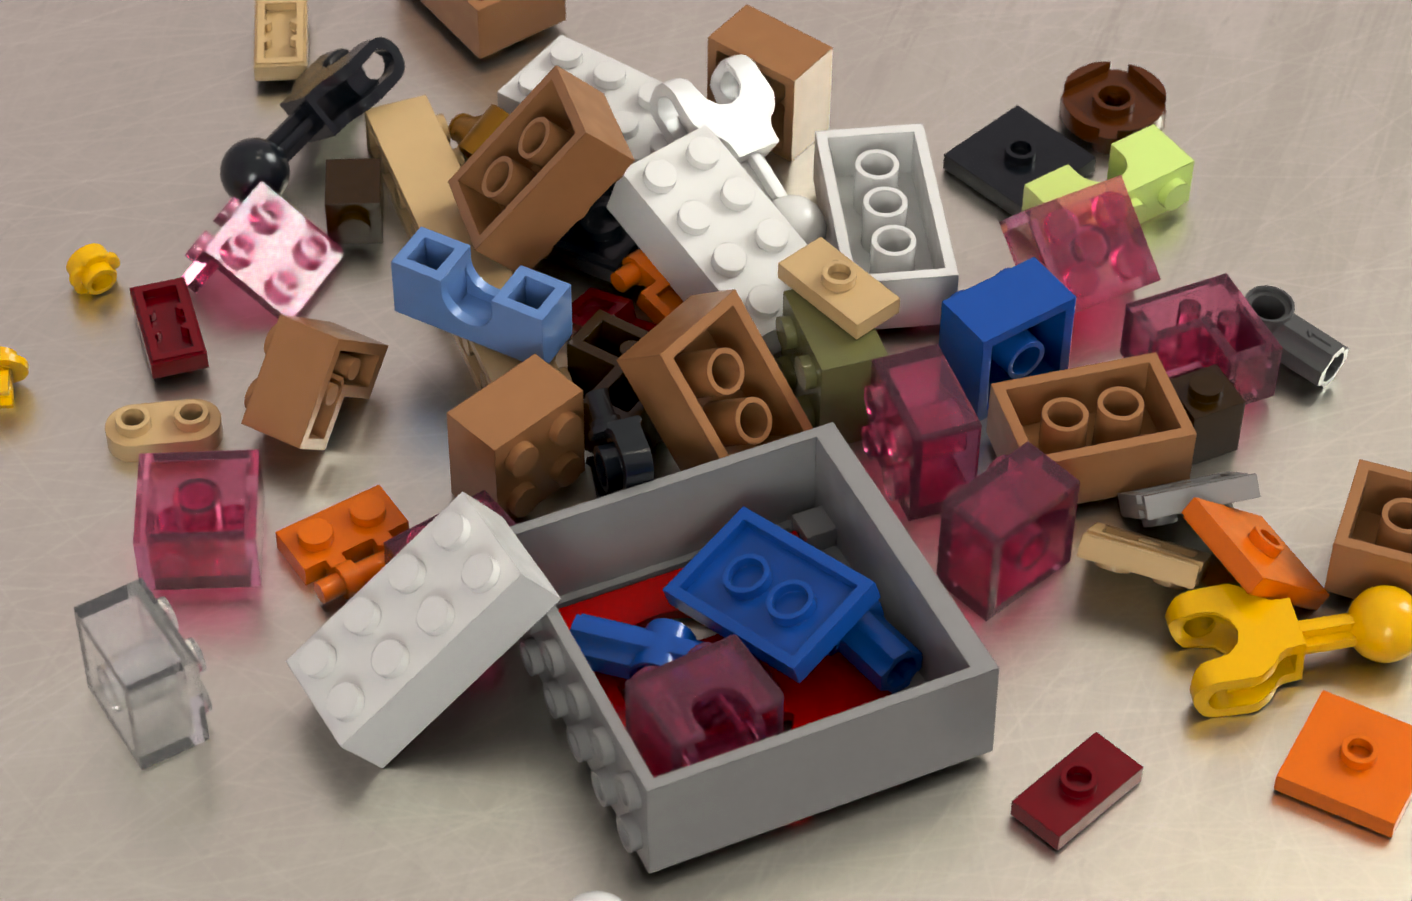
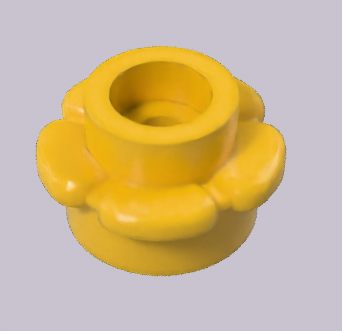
M101 244L85 245L75 251L67 262L66 270L70 275L69 283L74 286V290L79 294L87 292L92 295L102 294L115 284L117 279L116 269L120 266V260L114 252H107Z

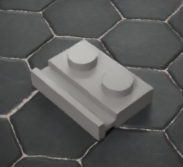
M1230 471L1117 493L1121 516L1142 519L1143 527L1177 522V514H1180L1194 497L1232 508V503L1261 497L1257 474Z

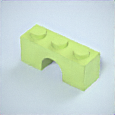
M1153 124L1111 144L1106 182L1088 180L1067 164L1024 184L1021 225L1059 262H1062L1081 252L1090 251L1098 244L1125 231H1131L1141 223L1166 211L1175 210L1183 203L1189 201L1195 161Z

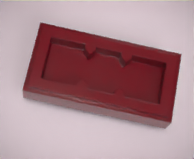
M185 277L129 288L132 306L152 378L156 379L209 368L207 351Z
M1095 732L1013 799L1010 814L1058 851L1142 780L1143 766L1098 732Z

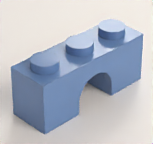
M422 226L391 261L394 308L396 312L522 362L536 354L549 364L573 334L571 284L520 265L505 285L498 289L484 281L476 272L471 260V245Z

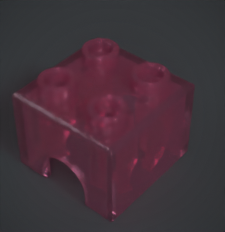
M733 634L714 643H700L693 647L686 655L661 666L644 667L636 672L631 679L626 680V730L653 778L783 733L784 693L739 637Z

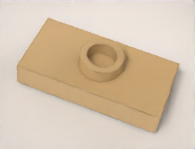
M255 0V81L297 80L308 68L307 0Z
M819 237L778 263V278L856 340L899 313L900 297L822 237Z

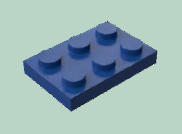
M744 506L663 588V592L670 605L750 654L755 655L758 659L799 684L881 598L874 581Z

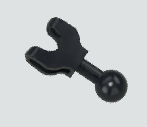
M377 37L363 41L351 51L337 49L321 55L297 78L291 93L279 104L288 117L266 139H243L231 146L225 153L220 166V178L226 193L237 203L248 207L267 206L279 199L285 192L290 179L288 162L308 142L311 143L336 136L352 120L378 103L401 79L405 71V62L398 47L387 38ZM373 52L382 56L385 64L383 74L378 79L367 77L362 67Z

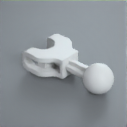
M739 54L723 59L711 76L710 87L717 103L707 100L688 79L676 78L655 87L650 99V111L668 145L707 124L807 245L819 237L826 239V220L820 208L806 197L788 195L765 159V156L780 141L771 126L775 98L771 86L748 56Z

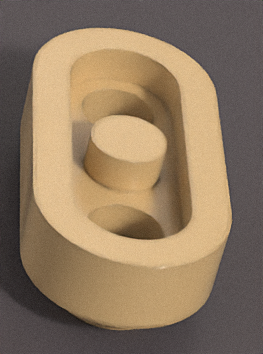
M185 399L123 406L115 410L107 418L105 433L108 449L113 456L126 462H143L196 457L210 453L220 445L223 439L221 413L213 403L202 399Z

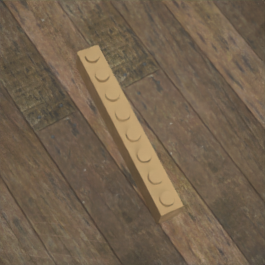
M426 95L367 110L364 113L367 150L371 158H381L383 185L408 239L410 240L422 226L471 245V260L476 272L488 284L501 289L514 274V271L475 251L448 184L451 177L464 165L465 159L458 148H451L450 132L444 115H435ZM453 334L479 391L522 362ZM555 355L549 365L572 381L567 367L558 368L555 362Z

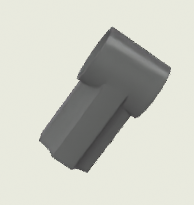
M1268 285L1256 286L1249 290L1243 302L1234 336V343L1237 349L1243 355L1254 360L1266 361L1276 359L1316 386L1326 387L1335 378L1338 370L1346 361L1349 348L1294 313L1295 303L1292 297L1284 290Z

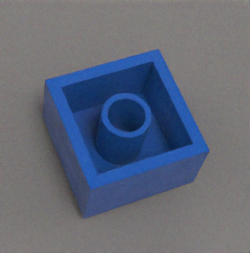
M1035 257L1012 268H1005L995 276L966 290L955 292L949 298L942 301L935 382L976 423L987 418L990 386L992 383L1068 369L1077 297Z

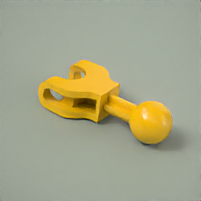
M1220 584L1181 593L1171 601L1165 614L1170 634L1183 648H1213L1225 654L1201 663L1194 672L1189 691L1194 707L1200 714L1206 717H1225L1259 711L1272 699L1276 689L1282 684L1302 680L1306 654L1354 647L1359 654L1371 661L1393 663L1408 657L1412 653V595L1399 587L1391 585H1378L1361 592L1352 601L1347 613L1299 621L1290 597L1269 600L1250 595L1242 587L1232 584Z

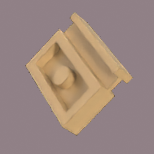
M1096 522L1087 529L1086 533H1082L1076 557L1094 561L1096 566L1112 572L1124 574L1133 572L1153 578V582L1165 587L1178 590H1187V588L1194 590L1195 586H1198L1206 577L1212 554Z

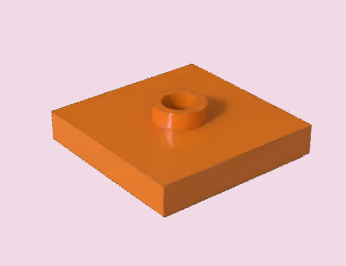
M1194 497L1181 512L1187 523L1248 594L1270 600L1290 597L1293 606L1309 610H1318L1330 596L1262 516Z
M1322 690L1276 775L1274 790L1392 838L1412 799V725Z

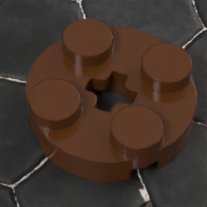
M1094 62L1076 69L1067 77L1064 83V91L1060 99V119L1074 135L1090 142L1095 151L1105 155H1110L1112 143L1154 124L1162 131L1166 117V90L1161 81L1146 69L1128 64V72L1110 70L1111 62Z

